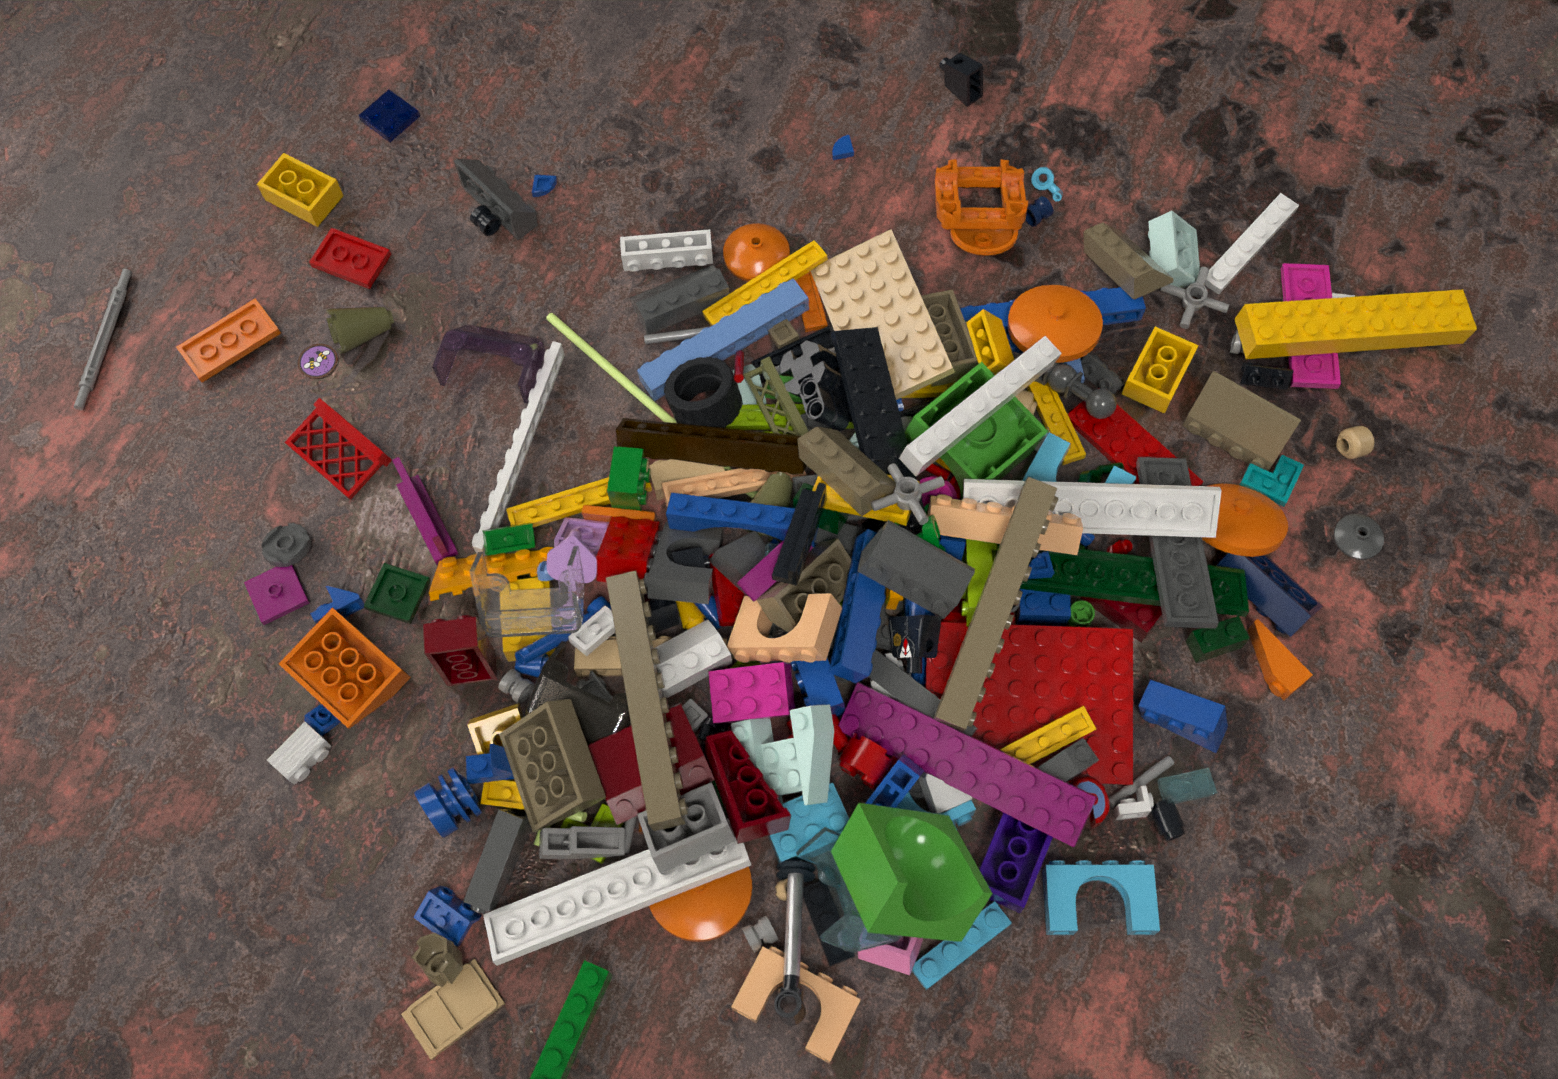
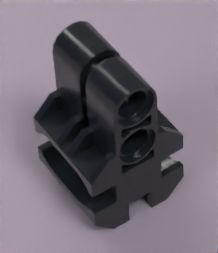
M805 341L800 344L803 352L802 356L796 358L793 351L790 350L784 354L779 365L782 375L787 373L794 377L784 384L786 391L802 399L805 412L810 419L833 430L843 431L847 428L850 419L843 399V395L846 393L840 373L835 371L839 368L836 354L817 343Z

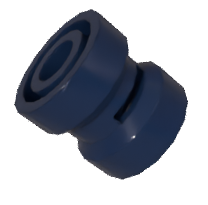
M1041 196L1034 201L1033 205L1028 204L1025 221L1030 226L1035 227L1041 223L1042 219L1051 217L1054 210L1050 201L1046 197Z

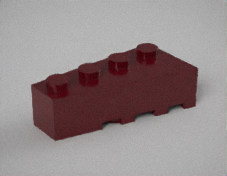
M732 730L707 736L705 755L737 844L788 830L791 820L790 812L782 806L778 800V795L765 782L763 774L759 768L753 765L749 754Z

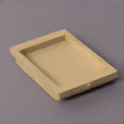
M473 959L468 964L463 965L462 971L452 984L447 981L443 987H434L410 1005L401 1015L429 1058L433 1060L501 1008L505 1002L499 995V991L494 988L484 973V969Z

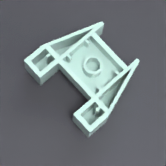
M813 705L790 710L794 738L776 742L773 740L770 718L749 719L731 723L732 732L749 754L753 765L759 768L763 774V779L770 789L773 788L778 795V800L781 804H783L782 795L798 792L803 794L804 805L826 803L828 801L834 726L830 705Z

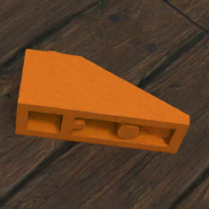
M1259 619L1252 623L1247 631L1265 682L1269 685L1271 692L1277 697H1281L1284 701L1305 684L1313 674Z

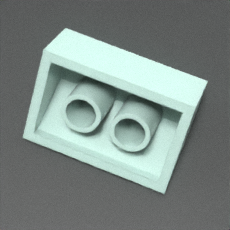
M1173 211L1149 221L1150 257L1174 279L1171 285L1188 288L1196 282L1200 271L1196 229Z

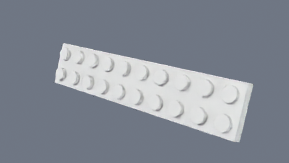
M964 479L963 499L970 498L976 500L977 503L984 504L996 502L1004 507L1012 508L1016 505L1025 481ZM1041 481L1057 488L1055 496L1059 498L1052 513L1058 515L1071 513L1078 516L1083 524L1082 533L1216 538L1222 492L1220 487Z
M736 841L663 873L659 872L648 849L485 913L483 916L492 960L498 966L751 866L744 842L737 844Z

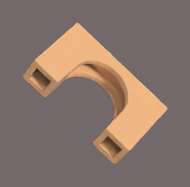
M831 593L809 594L801 619L795 628L784 636L769 638L773 622L768 619L757 600L753 602L749 596H744L727 648L737 661L743 663L749 661L765 663L770 661H783L787 663L792 661H826L842 607Z
M770 946L769 949L762 947L731 1006L732 1010L757 1023L772 993L783 985L784 952L773 946ZM800 961L799 984L810 988L817 996L821 1006L820 1019L805 1050L830 1064L861 999L856 997L858 993L844 985L840 989L833 985V979L821 972L816 976L807 971L809 966Z

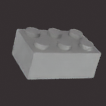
M712 782L681 795V799H686L688 814L684 815L686 824L653 831L648 824L647 812L643 811L637 814L652 859L660 873L736 841Z

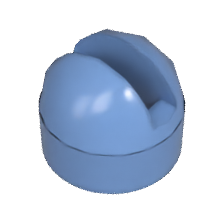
M542 561L537 567V576L540 581L554 580L547 572V561Z

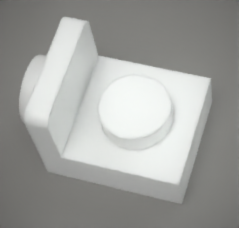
M1140 786L1136 791L1138 802L1135 799L1120 801V804L1113 810L1115 821L1146 817L1151 812V808L1154 806L1151 793L1147 792L1146 786Z

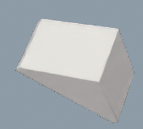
M922 773L918 779L928 809L931 812L939 814L972 800V796L945 784L944 781L928 773Z

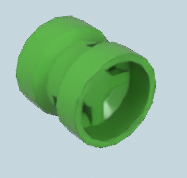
M1081 600L1072 604L1071 617L1067 626L1089 627L1095 616L1094 607L1089 602Z

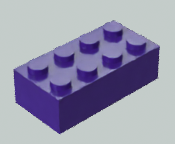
M1003 812L979 868L993 893L989 900L995 901L1017 913H1021L1025 908L1053 837Z

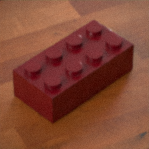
M462 615L455 620L435 619L431 623L423 624L424 653L447 686L497 680L496 653L476 617Z

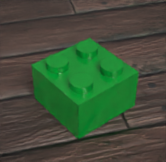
M614 446L607 487L612 508L642 511V506L647 505L648 491L645 490V485L650 483L651 469L648 468L649 459L645 458L643 449Z

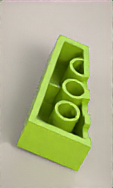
M965 539L966 543L962 562L975 569V573L961 598L965 600L961 603V616H966L967 627H969L996 557V543Z

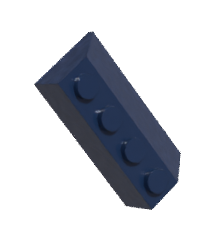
M1228 553L1216 565L1244 569L1248 600L1256 605V610L1262 616L1269 617L1281 633L1288 634L1290 637L1323 607L1266 555L1249 557Z

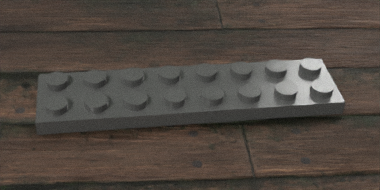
M1138 457L1136 466L1140 484L1191 486L1186 459ZM1149 535L1164 627L1216 628L1219 622L1202 537Z

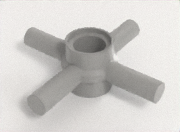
M1207 267L1200 268L1196 282L1186 289L1171 284L1160 289V291L1182 298V306L1185 312L1180 327L1184 329L1189 328L1194 312L1200 310L1203 306L1226 313L1229 308V304L1207 297L1208 291L1204 286L1209 273Z
M895 463L889 465L887 469L896 483L894 494L872 501L871 507L873 511L897 503L898 507L902 510H912L920 525L927 523L929 519L919 501L923 493L945 486L943 478L940 476L919 484L915 478L904 477Z

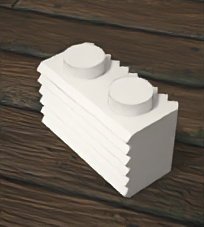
M304 722L267 761L295 785L309 775V769L316 762H321L327 757L332 746Z

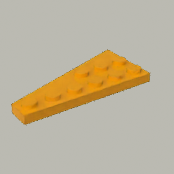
M544 547L537 551L523 549L515 553H500L489 556L474 554L460 559L455 557L444 558L438 563L429 590L430 601L438 600L439 594L452 592L453 596L463 594L462 591L473 586L475 589L480 590L518 581L517 576L530 573V577L537 576L538 565L542 561H547V554L553 547Z

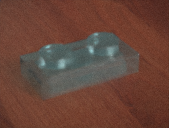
M1209 768L1157 780L1162 799L1167 800L1168 803H1182L1213 796L1217 793Z

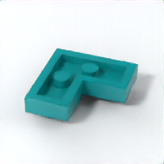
M1281 455L1273 473L1250 463L1239 485L1260 492L1276 504L1284 507L1304 464Z

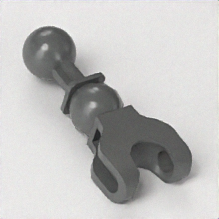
M1012 352L1014 360L1017 359L1020 355H1022L1017 352ZM1054 363L1050 369L1035 380V382H1039L1042 385L1048 382L1055 392L1065 393V399L1072 393L1086 402V409L1094 418H1108L1116 409V397L1111 391L1103 388L1092 390L1081 383L1083 373L1079 372L1077 374L1071 365Z

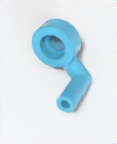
M1040 167L1034 171L1032 175L1033 186L1038 190L1048 189L1053 194V200L1060 201L1063 192L1054 183L1053 171L1048 167ZM1041 174L1047 175V181H1040L1039 176Z

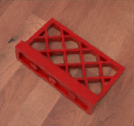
M318 398L313 404L316 407L314 411L284 443L351 500L382 465L387 467L392 459L322 399ZM320 416L323 419V429L312 430V423ZM338 432L339 442L328 444V433ZM323 434V444L312 446V435ZM301 436H307V446L297 447L294 443ZM355 446V456L344 457V447ZM339 447V458L328 459V449ZM323 449V460L313 461L312 451ZM370 459L373 462V465L367 471H360V460ZM355 461V472L344 473V462ZM339 463V474L329 475L328 464ZM355 477V484L347 491L344 488V478Z

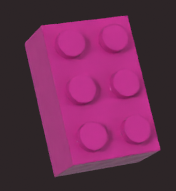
M780 662L708 671L713 723L721 724L749 719L790 716V710L795 709L791 664Z

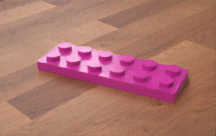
M1283 263L1281 267L1283 301L1332 298L1329 265ZM1338 353L1288 356L1289 369L1294 370L1290 381L1291 387L1338 389L1340 387Z

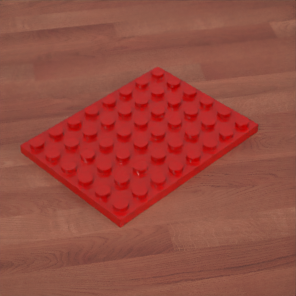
M941 622L937 656L935 658H926L925 688L940 700L968 630L967 623ZM1010 625L1008 630L1004 629L1001 636L1002 639H1005L1003 647L999 654H994L992 663H995V668L991 677L985 678L982 686L986 688L981 703L976 702L973 709L974 712H977L973 725L978 729L972 737L997 749H1001L1084 706L1096 730L1030 765L1038 768L1084 738L1099 761L1068 782L1074 783L1079 778L1088 777L1097 780L1100 784L1133 785V629Z

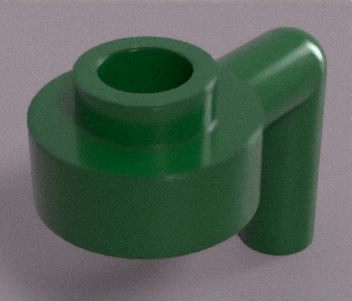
M1122 462L1099 465L1095 470L1083 471L1078 482L1101 483L1103 474L1111 473L1114 466L1124 470V465Z

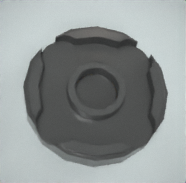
M289 523V526L284 527L280 525L267 533L261 546L263 547L262 555L268 563L276 567H288L298 563L307 555L311 547V538L307 530L301 525Z

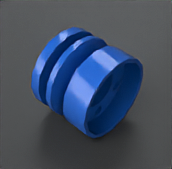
M454 767L447 770L453 780L452 782L448 783L442 774L438 776L441 789L437 790L431 783H427L414 792L427 817L443 838L459 829L455 819L457 815H460L467 823L471 821L466 811L469 807L476 816L482 814L477 795L470 784H468L466 778L459 774Z

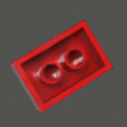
M624 516L611 517L596 556L597 581L607 582V577L636 571L639 578L643 579L645 573H649V560L653 558L654 544H657L660 522L650 519H630Z

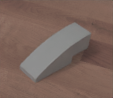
M572 826L570 829L543 828L540 831L539 859H583L624 855V828Z

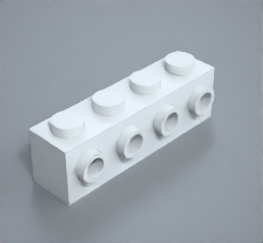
M710 230L620 237L624 271L636 272L645 269L659 270L668 267L682 268L684 266L713 264Z

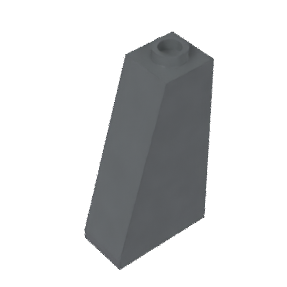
M753 531L718 549L709 561L739 590L748 596L739 587L737 582L765 558L770 551L758 533Z
M514 808L498 810L463 901L471 905V910L485 914L486 911L496 909L532 831L526 812Z

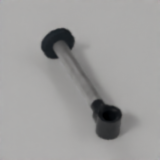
M785 861L776 866L779 870L776 873V877L781 880L788 879L783 988H780L774 1007L781 1021L790 1026L801 1023L806 1015V1007L803 1003V990L799 989L803 882L815 879L816 875L813 872L816 871V867L803 861ZM787 1004H797L793 1012H784Z

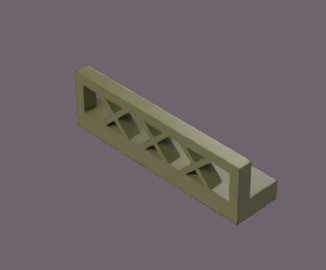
M770 357L761 360L760 367L744 374V379L773 433L780 434L779 432H783L785 435L803 436L809 432ZM762 373L766 379L764 388L754 385L751 378ZM765 394L776 398L775 408L764 405L763 398ZM775 414L786 417L788 421L786 428L774 424Z

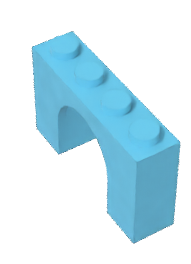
M1049 432L1022 481H1026L1028 477L1039 481L1057 482V471L1068 453L1071 443ZM1114 466L1105 483L1134 484L1136 476Z
M1086 860L1077 861L1076 865H1065V861H1050L1049 865H1045L1042 869L1046 935H1074L1078 931L1076 894L1081 885L1090 881L1106 882L1120 893L1125 905L1127 935H1155L1160 931L1154 865H1146L1145 861L1141 860L1130 861L1129 865H1119V862L1114 860L1103 861L1102 865H1092V861Z

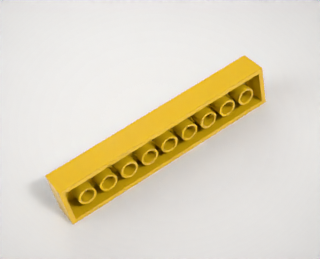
M1463 289L1244 304L1235 317V323L1246 359L1463 344L1477 330Z

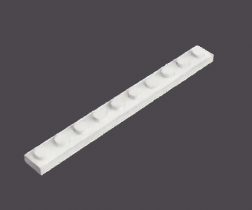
M552 341L550 349L545 351L544 365L537 372V383L535 388L530 390L529 403L527 408H524L521 413L519 429L516 428L514 431L513 444L511 449H508L506 452L504 468L498 472L497 486L489 495V506L487 511H484L481 516L479 532H476L473 536L472 546L476 554L480 556H488L485 554L482 530L499 528L565 354L561 343Z

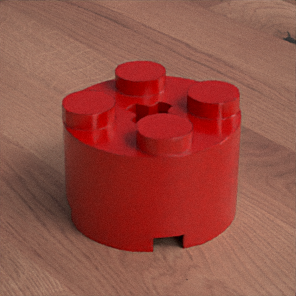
M854 733L838 758L840 762L838 766L841 767V771L852 778L856 774L859 775L861 780L864 781L863 784L875 791L898 759L894 755L890 759L885 756L886 749L864 736H861L858 740V734Z

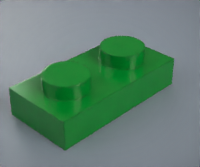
M530 522L482 530L485 554L488 556L535 548L533 525Z

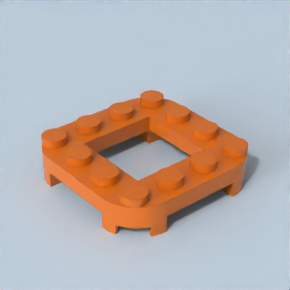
M957 159L948 160V165L941 168L937 167L934 188L936 215L941 222V227L947 230L952 228L969 230L1021 229L1022 224L1026 220L1028 207L1023 181L1024 170L1010 166L1009 160H1001L1000 167H957ZM958 187H1000L1003 208L961 207Z

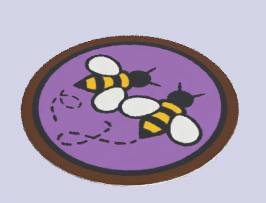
M326 344L311 345L300 354L298 368L306 377L313 379L325 377L335 369L338 362L337 353L331 346Z

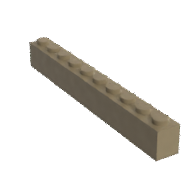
M1028 477L1024 482L936 710L934 720L961 731L966 730L967 726L972 727L977 712H974L973 709L976 702L981 703L986 688L982 687L986 677H991L995 668V663H992V659L995 653H1000L1005 639L1001 638L1003 630L1009 629L1014 615L1010 614L1013 605L1017 606L1021 599L1023 591H1020L1019 588L1022 581L1027 582L1032 568L1028 566L1031 557L1036 558L1041 544L1037 543L1040 534L1044 535L1050 521L1046 517L1049 510L1053 512L1059 497L1055 496L1056 487Z
M636 571L607 577L606 581L648 824L653 831L686 824L684 815L688 814L686 799H681L679 790L684 788L681 773H676L675 763L679 762L676 747H672L670 738L674 737V731L671 721L667 722L666 713L670 711L667 698L662 697L661 689L665 688L662 673H658L657 664L661 662L658 649H654L652 643L653 640H656V634L653 625H649L648 617H651L652 613L649 602H645L644 594L648 593L645 579H640Z

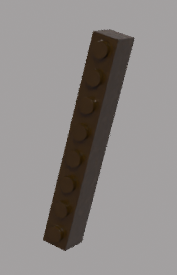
M623 418L616 428L617 447L643 449L645 457L653 460L674 459L701 464H713L721 467H741L745 470L760 469L766 472H787L792 475L803 474L807 466L799 458L797 439L801 436Z

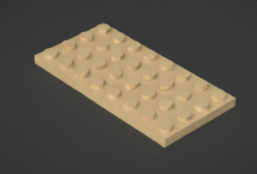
M892 229L825 261L811 270L834 331L878 327L896 400L955 373Z

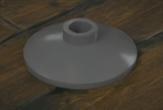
M1347 515L1337 523L1334 529V540L1337 547L1351 558L1358 560L1370 559L1376 556L1383 547L1384 535L1380 526L1373 519L1365 515ZM1358 531L1363 532L1365 536L1360 535Z

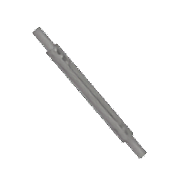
M128 269L122 270L118 284L113 288V293L107 304L108 307L78 385L80 390L73 406L77 410L84 409L89 392L93 391L94 384L96 383L111 335L128 293L126 288L132 274Z

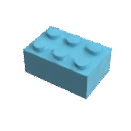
M833 782L829 784L828 801L826 803L804 805L803 795L783 803L782 806L787 808L791 814L789 829L768 835V838L779 863L800 861L833 847L849 821L848 814Z

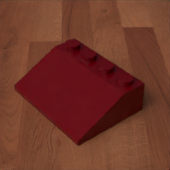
M679 703L669 708L670 712L666 713L667 722L671 721L674 731V737L670 738L671 746L676 747L679 762L675 763L676 773L680 772L684 788L679 790L680 795H683L715 779L686 714ZM632 725L588 744L587 746L606 796V802L616 824L623 823L636 817L637 814L646 811Z

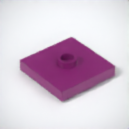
M293 565L274 567L244 582L263 625L310 603Z

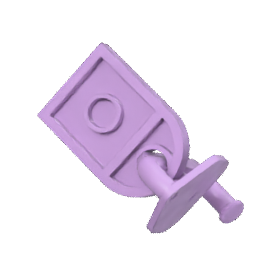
M565 517L554 539V548L547 554V572L556 580L569 581L568 601L561 609V614L564 618L571 619L576 614L581 598V583L592 582L597 575L596 556L609 522Z

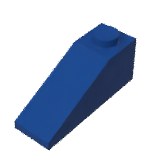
M903 754L865 804L896 808L924 770Z

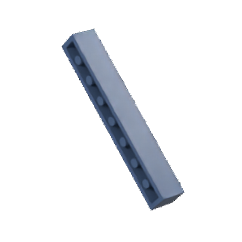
M794 278L779 284L776 289L762 294L749 305H743L732 315L725 316L713 326L704 328L691 339H685L674 349L663 352L657 359L644 363L637 370L640 382L654 401L665 395L664 387L667 378L679 365L698 357L718 358L721 361L727 359L737 351L768 334L767 330L771 329L774 325L785 319L791 321L808 311V296Z

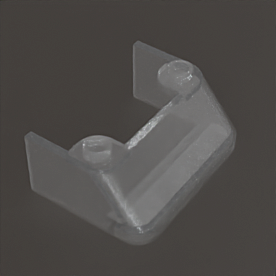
M573 546L567 564L568 569L559 576V588L511 590L510 583L504 575L487 573L484 553L478 552L469 572L480 625L485 634L489 637L497 638L577 632L582 626L584 612V575L579 546Z

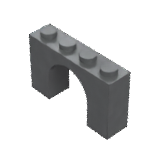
M665 521L663 531H658L657 544H654L653 558L649 560V573L646 572L644 576L648 588V598L709 604L712 592L713 569L676 564L673 561L672 552L702 547L703 555H708L709 557L723 547V527H713L691 532L670 529L668 522Z

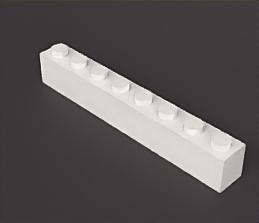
M1044 336L907 445L899 459L915 476L919 475L1050 369L1062 353Z

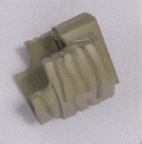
M431 933L419 938L416 942L419 948L412 956V959L435 985L443 987L447 981L452 984L463 969L461 951L452 941L437 933Z

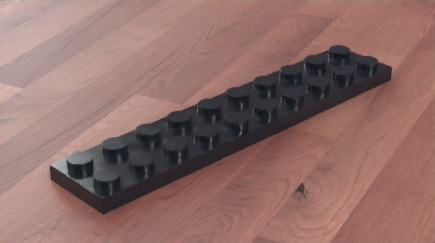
M878 327L834 331L831 337L860 451L887 475H891L887 469L888 466L895 463L904 477H912L917 480L916 476L899 459L908 443ZM921 498L920 501H919V504L921 505L922 509L924 510V506H923V502H922V498ZM912 511L907 525L899 524L900 527L914 535L922 532L923 525L919 524ZM877 520L879 529H881L886 524V521Z

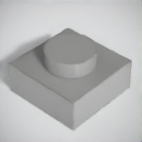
M691 698L682 706L695 733L709 715Z

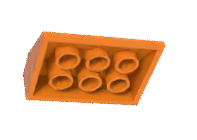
M331 608L279 663L286 672L348 729L392 698L411 678L334 608Z

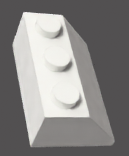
M709 620L654 648L658 649L661 663L657 664L658 673H662L665 688H662L661 692L663 697L666 698L708 677V671L720 670L732 664L731 653Z

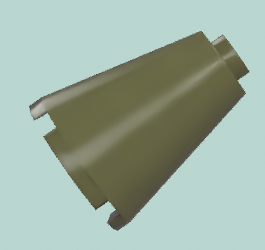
M385 307L331 308L326 310V314L331 315L330 318H327V323L334 343L339 342L341 347L337 349L339 354L347 353L390 330L391 324L394 323L391 311H386Z
M782 472L771 474L750 503L789 508L793 488L790 476ZM744 529L748 533L753 532L752 530ZM757 532L758 535L760 536V538L762 537V535H764V536H769L768 541H772L773 539H776L777 541L782 542V540H780V539H778V538L772 537V536L767 535V534H764V533Z

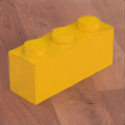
M983 309L966 322L978 363L982 362L994 375H997L1014 361L1002 319Z

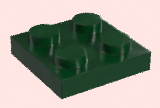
M384 563L366 599L364 608L411 624L431 580L427 576Z

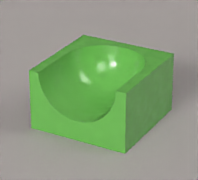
M858 803L831 850L868 933L962 942L993 894L950 816Z

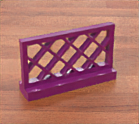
M400 458L393 459L392 461L403 481L396 486L436 565L444 558L459 555L419 475L417 474L410 478Z

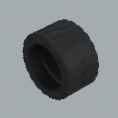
M698 357L688 360L672 371L665 382V397L678 424L726 428L739 415L742 408V397L734 380L733 372L728 364L721 361V359ZM717 390L706 399L691 401V399L702 392Z

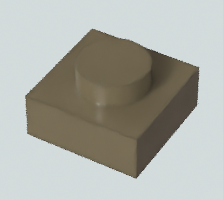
M787 319L767 330L769 337L778 349L799 340L798 333Z

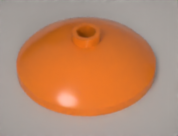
M760 223L747 224L737 228L728 236L723 248V257L727 268L736 277L745 281L754 279L790 256V248L786 237L778 229Z
M950 229V235L953 242L959 248L970 254L994 256L1014 246L1018 238V230Z

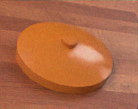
M1044 285L1024 292L1014 301L1008 316V331L1014 344L1022 352H1025L1046 336L1062 353L1055 363L1074 361L1090 353L1099 342L1103 327L1102 315L1095 302L1084 293L1062 285Z
M1213 484L1208 486L1220 487L1222 492L1216 538L1202 537V540L1221 551L1249 557L1272 553L1283 544L1288 532V521L1282 509L1273 500L1260 492L1240 485Z
M749 866L649 905V908L656 921L667 932L677 938L693 942L717 939L735 928L748 910L752 897V878Z

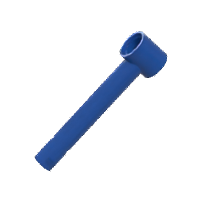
M598 597L588 606L587 614L516 651L515 658L517 662L523 666L569 641V635L604 606L611 610V604L605 597Z

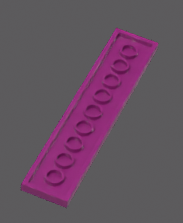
M857 682L839 723L843 733L851 737L854 733H857L858 740L861 736H864L886 749L887 755L891 757L894 755L898 760L904 754L924 770L923 773H928L944 781L945 784L1072 847L1076 846L1097 799V796L956 728L934 720L933 717L861 682Z

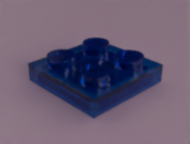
M388 89L358 116L361 122L388 142H392L420 117V113L416 108Z

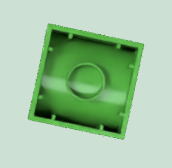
M982 362L975 366L913 417L905 431L908 445L995 375ZM1014 397L940 458L955 476L960 488L961 499H963L964 479L1001 480L1033 452L1049 431Z

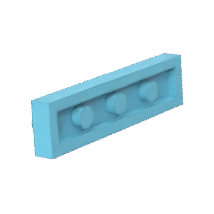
M994 901L980 912L962 942L942 941L915 962L912 972L925 990H928L1010 926L1012 922Z

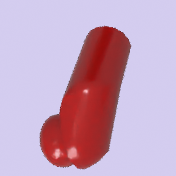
M1128 539L1119 540L1109 546L1106 552L1126 555L1132 550L1133 546Z

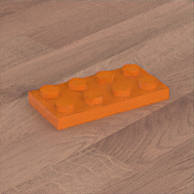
M255 298L176 346V348L201 383L280 335L281 332Z

